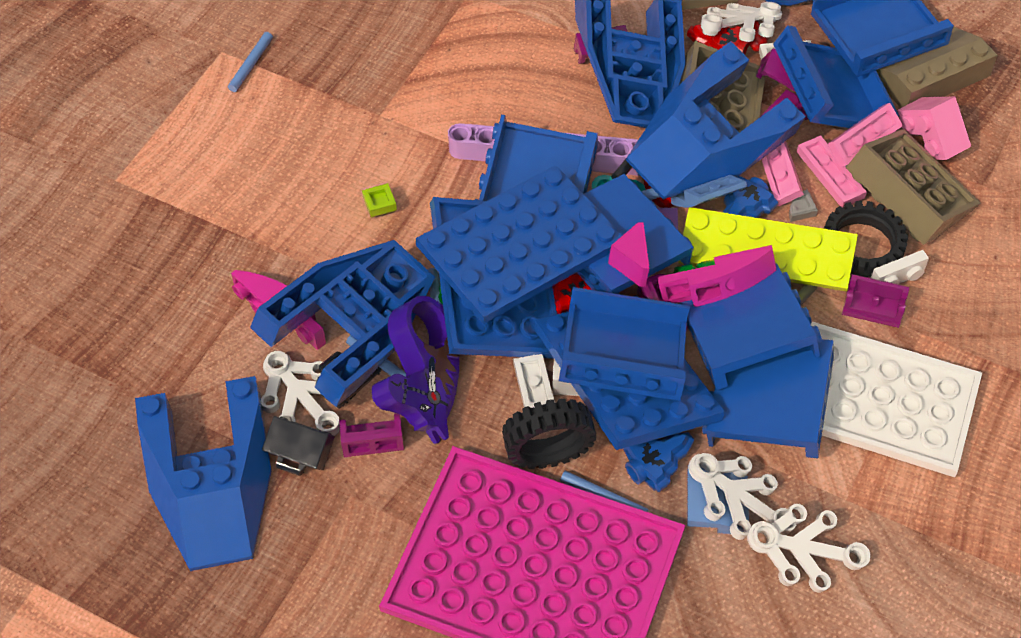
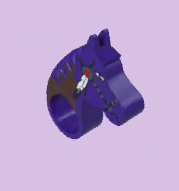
M418 296L395 308L388 319L389 336L404 368L406 377L401 374H394L375 383L372 386V399L380 409L405 417L414 427V431H426L431 441L437 444L440 441V437L443 440L449 438L447 418L455 400L460 360L459 354H449L443 306L431 297ZM412 312L419 316L426 325L429 334L428 345L417 336L413 329L411 321Z

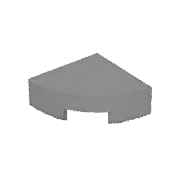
M808 189L803 191V196L792 201L789 209L790 222L817 215L818 210Z

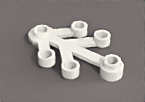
M763 2L760 8L743 6L737 3H728L726 10L709 7L707 14L702 16V32L708 36H715L721 28L744 23L743 27L740 28L739 39L751 42L755 37L754 23L757 20H762L763 23L759 25L758 34L763 37H772L775 29L773 23L782 18L781 6L774 2Z
M274 351L268 354L263 363L264 372L269 377L266 392L261 398L263 410L266 413H274L279 409L280 403L277 393L282 380L288 388L282 414L279 417H285L289 421L296 422L294 415L297 401L299 400L315 419L318 431L323 430L324 433L329 432L335 436L340 430L338 415L333 411H324L309 394H321L314 387L321 374H317L315 371L319 369L322 361L314 363L292 361L282 351ZM277 365H282L280 368H274ZM293 373L311 374L312 379L315 381L298 380ZM268 401H275L273 405H266ZM326 425H333L332 428L324 429Z
M702 453L695 455L690 460L688 465L689 473L694 480L702 484L707 501L704 515L710 521H718L725 514V506L718 498L716 486H718L725 493L733 520L730 526V533L734 538L738 540L746 538L751 527L750 522L746 520L742 504L770 524L785 515L787 508H780L774 511L748 493L759 491L763 495L772 494L778 486L774 476L765 474L761 478L730 480L723 475V473L732 472L737 477H745L752 469V463L747 457L739 456L735 460L717 461L713 455ZM738 464L743 465L745 470L741 469ZM764 482H767L770 485V488L766 487L764 485ZM711 507L716 508L718 510V514L714 513ZM791 524L780 534L788 535L796 525ZM737 525L741 526L744 532L739 531Z
M801 504L790 506L786 510L785 515L772 524L765 521L753 524L747 533L750 547L758 553H766L779 570V581L785 586H792L800 579V571L797 567L789 564L779 548L792 552L810 577V588L817 593L827 590L831 585V579L827 573L821 571L810 555L843 561L844 565L851 570H859L870 561V551L862 543L855 542L846 548L810 541L822 531H829L836 526L837 517L835 513L829 510L818 514L813 523L793 537L780 533L791 524L797 525L806 519L807 511ZM793 509L799 511L800 519L793 517ZM823 516H827L830 519V526L823 523ZM758 533H762L766 536V543H762L759 541ZM850 553H854L857 556V563L851 561ZM786 570L793 573V581L785 577ZM816 577L823 579L824 587H819L816 584Z

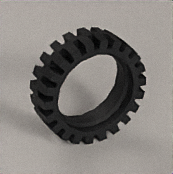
M856 201L854 207L851 202L845 203L843 208L841 206L837 207L835 212L829 215L825 223L824 229L839 231L847 225H869L880 230L890 241L891 250L882 257L867 259L854 255L850 279L852 274L866 278L870 276L871 278L875 268L904 256L908 240V234H905L906 227L904 224L901 225L902 220L899 216L893 218L894 212L891 209L884 212L885 206L881 204L874 208L873 202L867 201L866 206H863L862 201Z
M551 399L546 400V404L543 405L541 402L534 403L533 408L526 406L522 408L523 413L517 411L513 414V418H508L502 428L504 445L509 460L514 465L518 464L522 468L527 466L528 469H534L537 465L539 469H543L551 464V467L558 466V462L565 464L570 462L569 458L577 459L580 457V453L585 454L589 451L588 447H593L594 441L597 438L589 408L584 403H577L573 399H570L568 402H566V399H558L556 403ZM568 429L559 435L549 438L531 439L548 431Z

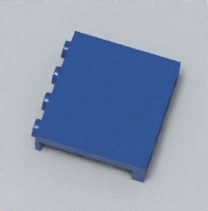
M813 0L811 11L812 17L857 77L949 44L954 26L949 19L938 22L921 0Z
M787 25L773 43L810 122L851 128L887 103H891L899 117L876 70L857 77L835 47L803 42L797 28Z
M501 114L499 123H495L493 127L492 139H495L493 148H488L485 163L488 164L486 174L482 173L480 177V198L475 200L488 201L555 165L583 194L587 192L599 144L598 133L587 131L586 137L507 122L506 116Z
M625 174L584 193L590 202L622 235L638 222H644L649 261L648 277L679 260L684 265L690 264L694 248L690 240L674 227L673 222L666 218L657 209L655 203L649 200L640 191L638 185L632 182ZM610 254L577 272L585 283L595 291L619 294L620 291L635 284L608 264Z
M775 263L776 271L766 279L726 299L694 307L692 300L679 302V304L690 306L686 324L716 390L728 387L725 373L806 346H810L815 357L820 356L818 344L822 343L819 329L816 325L811 326L812 321L806 307L801 308V299L797 290H791V281L787 272L782 273L777 263Z
M573 287L559 382L680 401L686 380L684 355L686 323L690 306Z
M822 339V343L818 344L819 357H815L810 346H806L725 373L728 387L719 390L715 388L714 391H710L725 411L723 420L702 426L703 434H707L709 446H714L715 438L804 447L806 457L818 459L834 361L833 340Z

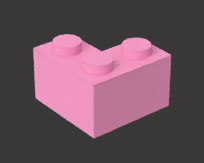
M955 96L921 97L897 110L903 125L902 128L910 135H922L925 150L936 160H947L971 147Z

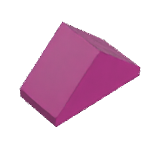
M644 222L635 224L611 245L608 264L640 287H646L649 273Z

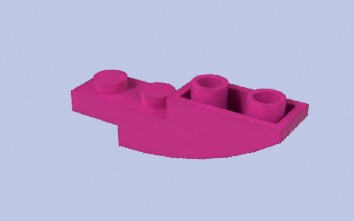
M772 245L714 257L715 265L659 276L658 283L663 302L679 303L692 300L694 307L726 299L758 284L776 271Z
M234 270L231 273L234 283L232 286L233 291L241 300L245 298L249 301L255 313L261 305L287 287V285L256 273ZM314 314L295 330L303 343H310L318 350L326 344L323 327L315 321L316 317Z

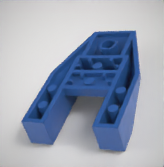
M575 0V20L612 121L647 128L666 97L679 86L685 68L682 0H654L646 11L647 35L612 29L611 0Z
M732 41L713 53L666 97L626 158V161L662 199L682 194L684 190L728 175L740 176L796 134L806 117L788 98L781 101L740 133L722 116L708 100L738 80L749 62V59Z
M395 240L317 263L261 305L256 311L250 328L270 347H273L321 308L357 340L323 368L314 387L337 407L354 393L395 351L388 332V319L391 312L398 306L418 296H426L435 276ZM412 312V314H411V321H412V322H413V320H414V318H415V316H416V314L413 313V312Z
M255 376L225 381L234 445L177 456L172 409L166 393L135 398L137 424L149 493L190 571L253 559L272 472L270 455L262 450L267 435L261 395Z

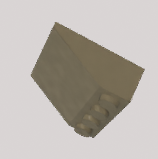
M953 26L949 44L876 71L889 96L902 108L921 97H944L989 77L998 55L981 37Z
M695 41L685 55V68L679 85L718 49ZM748 62L738 80L708 100L739 133L760 118L765 76L762 75L761 79L757 78L756 73L759 65Z
M905 129L864 144L846 167L852 174L853 179L866 187L877 202L882 203L888 210L891 209L894 212L893 218L899 216L902 220L901 223L910 231L911 236L923 245L939 237L981 204Z

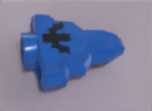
M737 176V178L746 181L747 187L725 196L724 204L726 208L723 210V213L759 218L763 213L770 214L778 206V201L769 192L767 184L762 179L752 177L750 180Z
M681 432L669 435L663 439L658 438L623 448L629 460L625 464L627 473L636 484H641L645 481L654 491L660 492L670 484V476L678 471V461L688 454L695 439L689 432Z

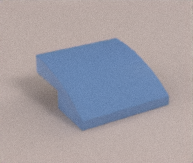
M728 175L684 190L682 194L672 196L671 204L683 208L693 207L742 190L747 187L745 180Z
M687 467V526L717 528V533L731 534L730 526L733 520L724 491L716 486L719 501L724 504L726 509L725 514L718 521H710L704 515L707 501L702 484L692 478ZM732 472L723 473L730 480L748 479V476L737 477ZM742 504L746 520L749 521V508ZM711 507L712 511L718 514V510ZM737 525L738 530L744 532V529Z

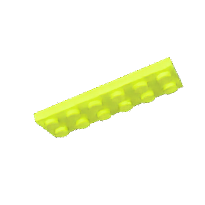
M692 207L688 209L683 236L687 237L694 247L690 264L693 266H697V264L703 261L713 260L717 256L772 245L775 263H777L782 273L787 272L791 282L848 291L858 234Z

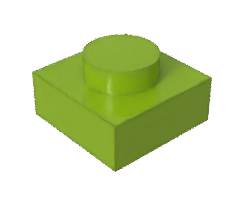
M388 183L362 190L363 199L370 217L397 210L396 202Z

